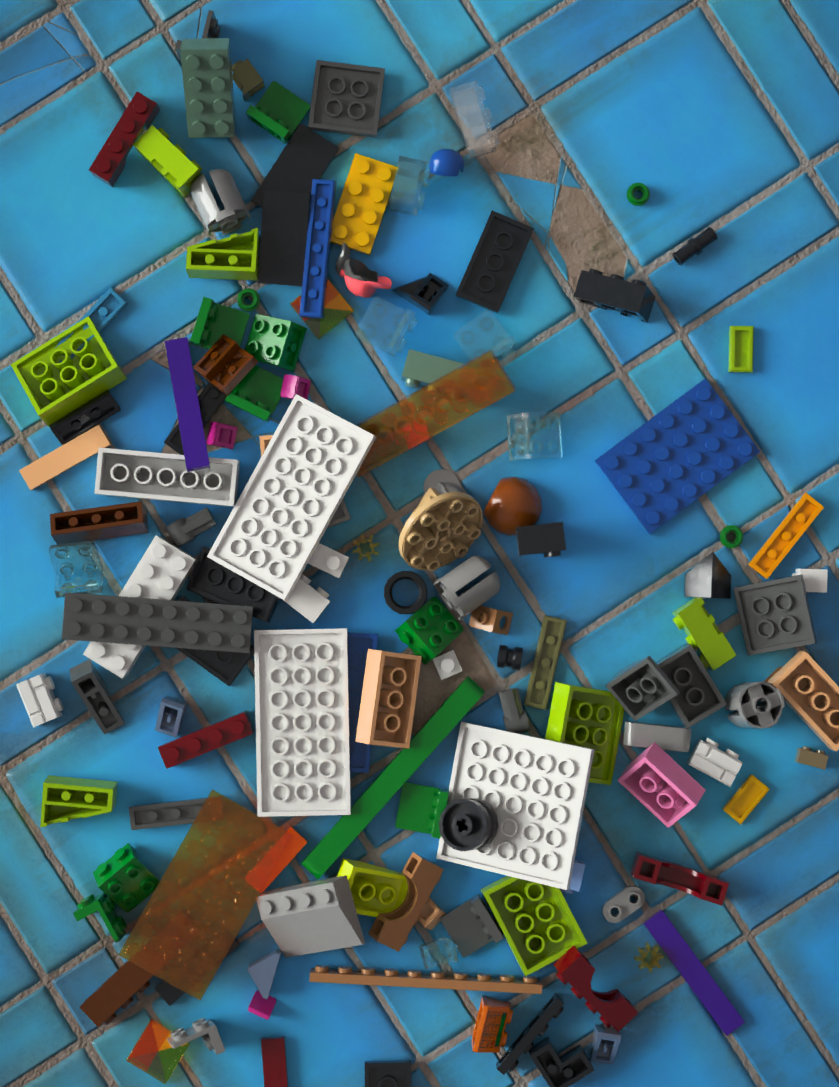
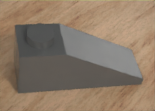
M91 659L71 668V683L102 732L106 734L124 725L125 722Z

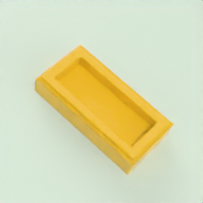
M750 774L722 810L741 825L770 789L754 775Z

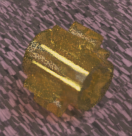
M361 534L362 540L360 542L353 541L357 545V549L353 550L352 553L360 554L359 561L364 556L371 562L370 556L372 554L379 555L375 551V547L379 546L380 543L373 544V535L368 540ZM370 542L371 553L366 552L365 555L362 554L361 543L366 544Z
M646 942V947L640 948L637 946L639 955L634 956L635 961H641L638 966L640 970L647 967L649 972L652 973V968L655 966L661 968L658 962L664 956L663 954L656 953L659 950L658 945L652 948ZM650 952L654 957H651L650 962H647L645 957Z

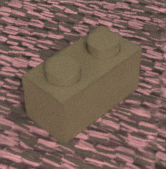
M803 746L802 748L798 747L795 762L825 770L829 756L825 754V751L816 750L814 752L811 751L810 747Z

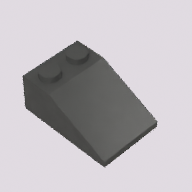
M650 656L633 662L621 670L606 685L607 689L634 721H637L680 693Z

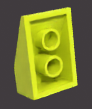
M342 858L337 877L347 875L357 914L377 917L379 913H389L396 910L404 902L408 891V884L403 873L362 861Z

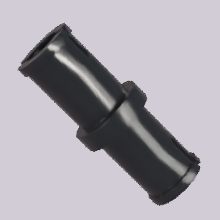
M708 227L697 237L690 238L685 246L672 254L674 260L678 265H683L694 255L701 254L703 252L702 249L716 241L718 239L717 234L712 228Z

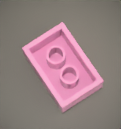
M655 742L627 765L617 780L667 828L671 827L697 806L706 791Z

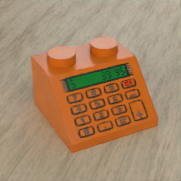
M482 996L471 1039L473 1052L499 1053L500 1047L505 1046L507 1040V1032H504L506 1023H511L513 1015L509 1002Z

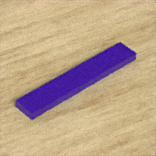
M188 338L165 341L187 472L210 468Z
M662 909L643 922L725 1035L728 1036L744 1024L745 1021Z

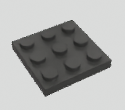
M316 60L308 130L377 138L385 68Z
M803 574L733 588L748 656L817 643Z

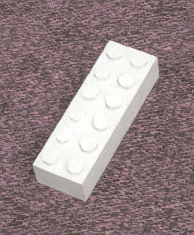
M99 448L94 494L234 507L237 502L240 461L209 457L210 468L187 472L184 455Z
M156 535L119 596L174 600L198 559ZM91 641L83 655L123 679L130 673L145 645Z

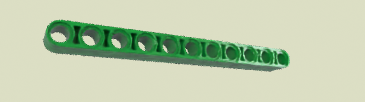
M467 676L410 740L409 749L403 748L351 806V815H343L307 855L301 865L319 879L485 693V690Z

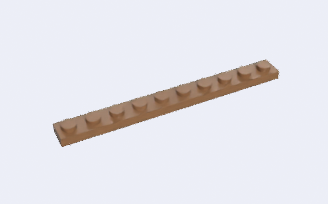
M316 965L315 968H311L309 982L542 994V982L537 980L535 976H523V979H514L513 975H500V978H491L490 974L479 973L477 977H472L464 972H455L453 976L445 975V972L431 971V974H422L420 970H408V973H398V969L391 968L385 969V972H377L375 968L363 967L361 971L352 970V967L349 966L329 969L327 965Z

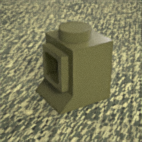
M248 58L245 61L239 60L232 65L233 81L240 91L243 92L244 101L265 87L263 79Z

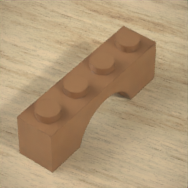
M412 852L402 870L408 884V891L404 902L392 912L379 913L368 934L377 942L399 952L406 943L413 925L417 923L424 905L429 901L433 888L440 881L444 869Z

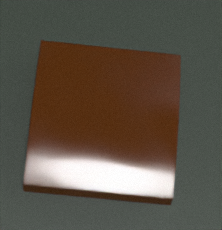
M223 334L194 365L193 369L225 395H228L258 361L254 356L243 350L235 341Z

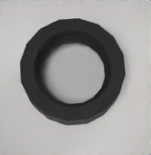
M401 571L395 573L387 580L384 586V598L386 604L393 611L399 614H411L418 611L424 605L427 599V588L419 575L411 571ZM410 579L418 586L419 597L413 605L401 606L394 601L392 588L399 580Z

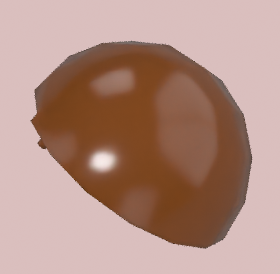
M518 477L502 478L484 509V516L488 524L498 533L508 536L516 535V527L535 525L539 521L542 511L541 497L536 487L525 479Z

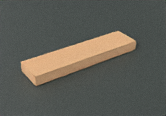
M97 425L19 471L32 491L97 454L99 448L111 446V443L101 426Z

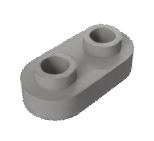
M630 885L625 887L603 904L602 913L605 919L611 923L622 921L644 904L645 895L638 886ZM632 894L637 895L635 902L629 900ZM612 908H618L619 912L617 915H611L610 911Z

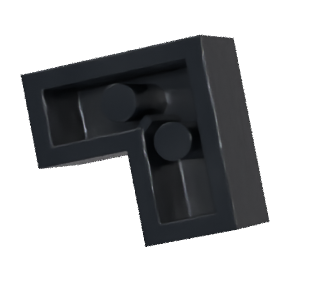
M546 1037L535 1044L529 1051L530 1057L549 1087H569L594 1071L591 1061L580 1044L560 1056L550 1039Z

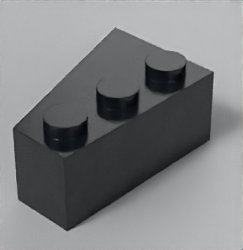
M589 269V272L581 270L574 297L578 302L604 310L621 312L620 315L626 317L628 314L641 318V321L648 323L656 297L646 286L645 282L635 279L632 282L624 281V277L616 274H611V277L602 275L603 272L595 269Z
M563 522L516 527L519 556L544 553V558L560 556L561 551L566 550Z

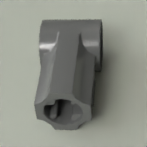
M206 507L186 519L184 517L167 526V529L176 546L180 547L195 539V536L217 524Z
M518 688L498 692L504 713L503 720L506 731L519 734L530 731Z

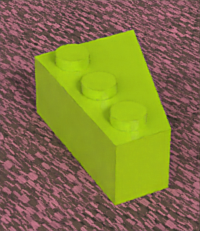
M152 125L133 146L185 198L191 192V184L198 176L202 175L201 171L203 169L194 160L190 161L185 156L186 152L178 144L174 146L168 140L170 136L161 127L157 130Z
M258 228L239 235L237 233L232 234L228 238L217 241L214 239L187 247L186 271L188 277L258 281L260 248Z
M694 597L672 612L675 616L672 620L679 630L683 629L687 634L686 642L691 644L693 649L696 648L700 654L699 659L705 669L709 668L714 671L737 655L723 632L715 624L714 617L711 614L709 615L703 606L705 604L703 599Z
M49 775L43 782L40 828L49 824L63 823L76 818H86L112 812L116 805L118 782Z

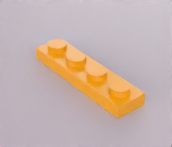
M804 493L748 563V566L763 578L768 579L824 506L809 494Z

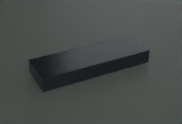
M106 390L49 425L59 442L64 445L119 412L121 408L110 391Z

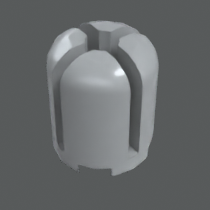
M214 169L209 171L225 210H220L204 174L198 176L191 184V195L208 234L212 236L211 232L222 231V234L226 235L241 228V222L247 216L250 220L251 215L248 208H246L232 174L225 169Z
M477 555L471 556L434 582V585L438 583L442 591L438 595L450 611L455 609L460 615L458 620L466 617L500 590L499 576L494 571L459 596L456 595L458 590L492 567L487 560Z
M764 681L745 682L733 686L725 697L727 705L724 706L725 710H737L727 715L733 724L738 727L752 729L772 727L779 722L778 719L782 714V709L785 708L784 697L780 690Z

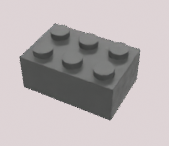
M691 644L682 646L656 662L680 692L668 700L685 728H690L727 705Z

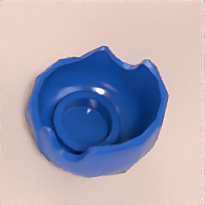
M440 149L432 154L428 171L440 176H458L460 169L463 172L465 162L462 155L455 150Z

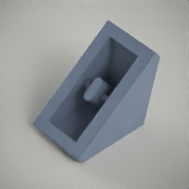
M168 696L162 698L155 730L177 738L188 703Z
M276 949L251 963L247 969L264 999H268L282 952L280 949Z
M595 1025L590 1061L613 1064L621 1041L620 1032H617L613 1027L608 1028L607 1026Z

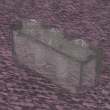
M477 81L450 88L451 101L469 159L495 152L499 138L496 130L492 131L489 123L493 121L490 109H485L483 100H486L483 87H478Z

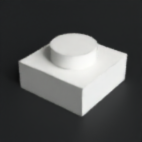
M454 650L433 658L441 680L462 672Z

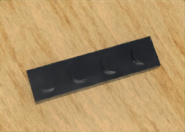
M556 993L497 1061V1070L503 1075L507 1071L511 1072L519 1063L517 1059L521 1054H527L533 1047L534 1043L532 1041L537 1035L542 1036L548 1029V1022L553 1017L556 1019L562 1013L564 1002Z

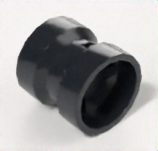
M500 645L497 667L505 668L508 666L513 670H520L523 648L515 647L511 649L506 645Z

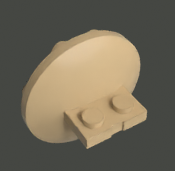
M430 487L421 499L420 504L405 522L401 531L398 545L402 558L412 568L435 571L457 558L464 557L468 553V548L481 535L480 529L483 521L481 506L467 493L449 492L440 495L436 489Z

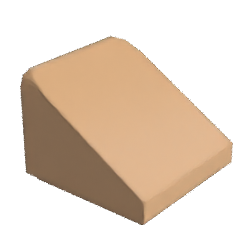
M430 898L420 912L418 920L425 928L432 930L446 913Z

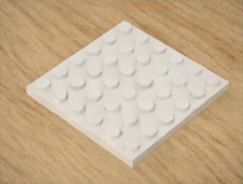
M461 722L447 805L455 800L478 798L485 800L493 807L497 814L498 830L495 838L489 845L481 849L469 851L452 849L444 842L441 836L436 859L568 890L570 888L594 749Z

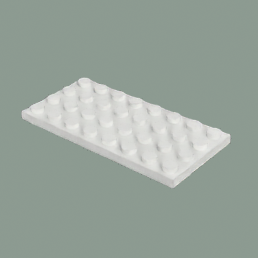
M296 394L207 557L287 601L374 443L376 436Z
M347 628L254 630L257 817L351 815Z

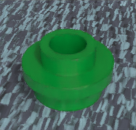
M634 183L628 188L626 195L632 205L642 206L648 201L650 192L645 184ZM634 192H641L642 197L639 199L635 198Z
M247 288L238 294L237 303L242 310L251 312L258 308L260 296L255 290ZM246 297H252L253 302L251 304H246Z
M726 526L720 533V541L727 548H736L743 541V533L737 526ZM730 532L735 535L733 541L727 539V535Z

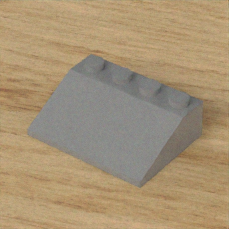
M347 875L271 889L256 896L261 920L285 958L365 944Z

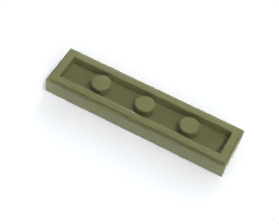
M544 615L523 705L543 710L547 709L567 620Z

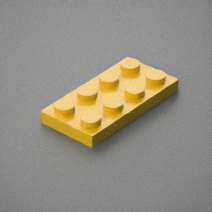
M355 153L333 218L331 243L339 246L346 243L351 250L370 256L399 167Z

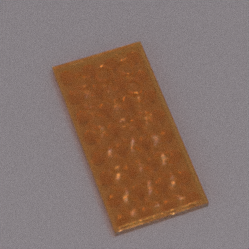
M212 789L121 949L119 956L201 1000L293 834L263 817H257L256 813Z

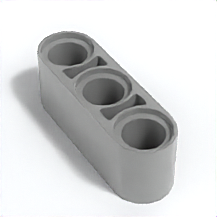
M625 721L623 745L648 748L655 742L663 750L689 752L692 729Z

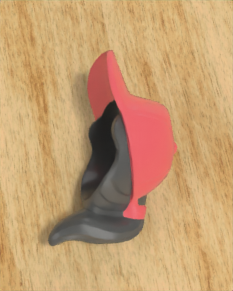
M343 243L341 253L336 262V272L344 278L350 292L355 294V296L370 298L377 288L391 289L392 281L388 277L378 276L376 271L368 269L361 261L352 259L350 257V248L346 243Z

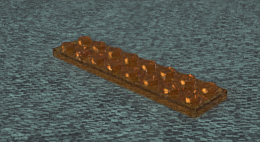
M492 349L357 424L356 426L376 436L357 472V476L360 477L513 393L516 387Z

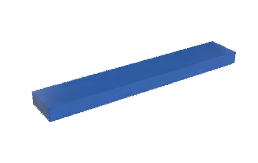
M312 180L300 317L323 319L337 184L335 180Z

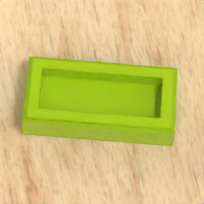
M754 326L729 327L728 372H753Z

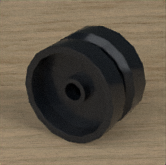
M478 798L455 800L448 804L441 813L439 820L440 834L447 845L458 851L484 848L493 841L497 834V814L493 807L485 800Z

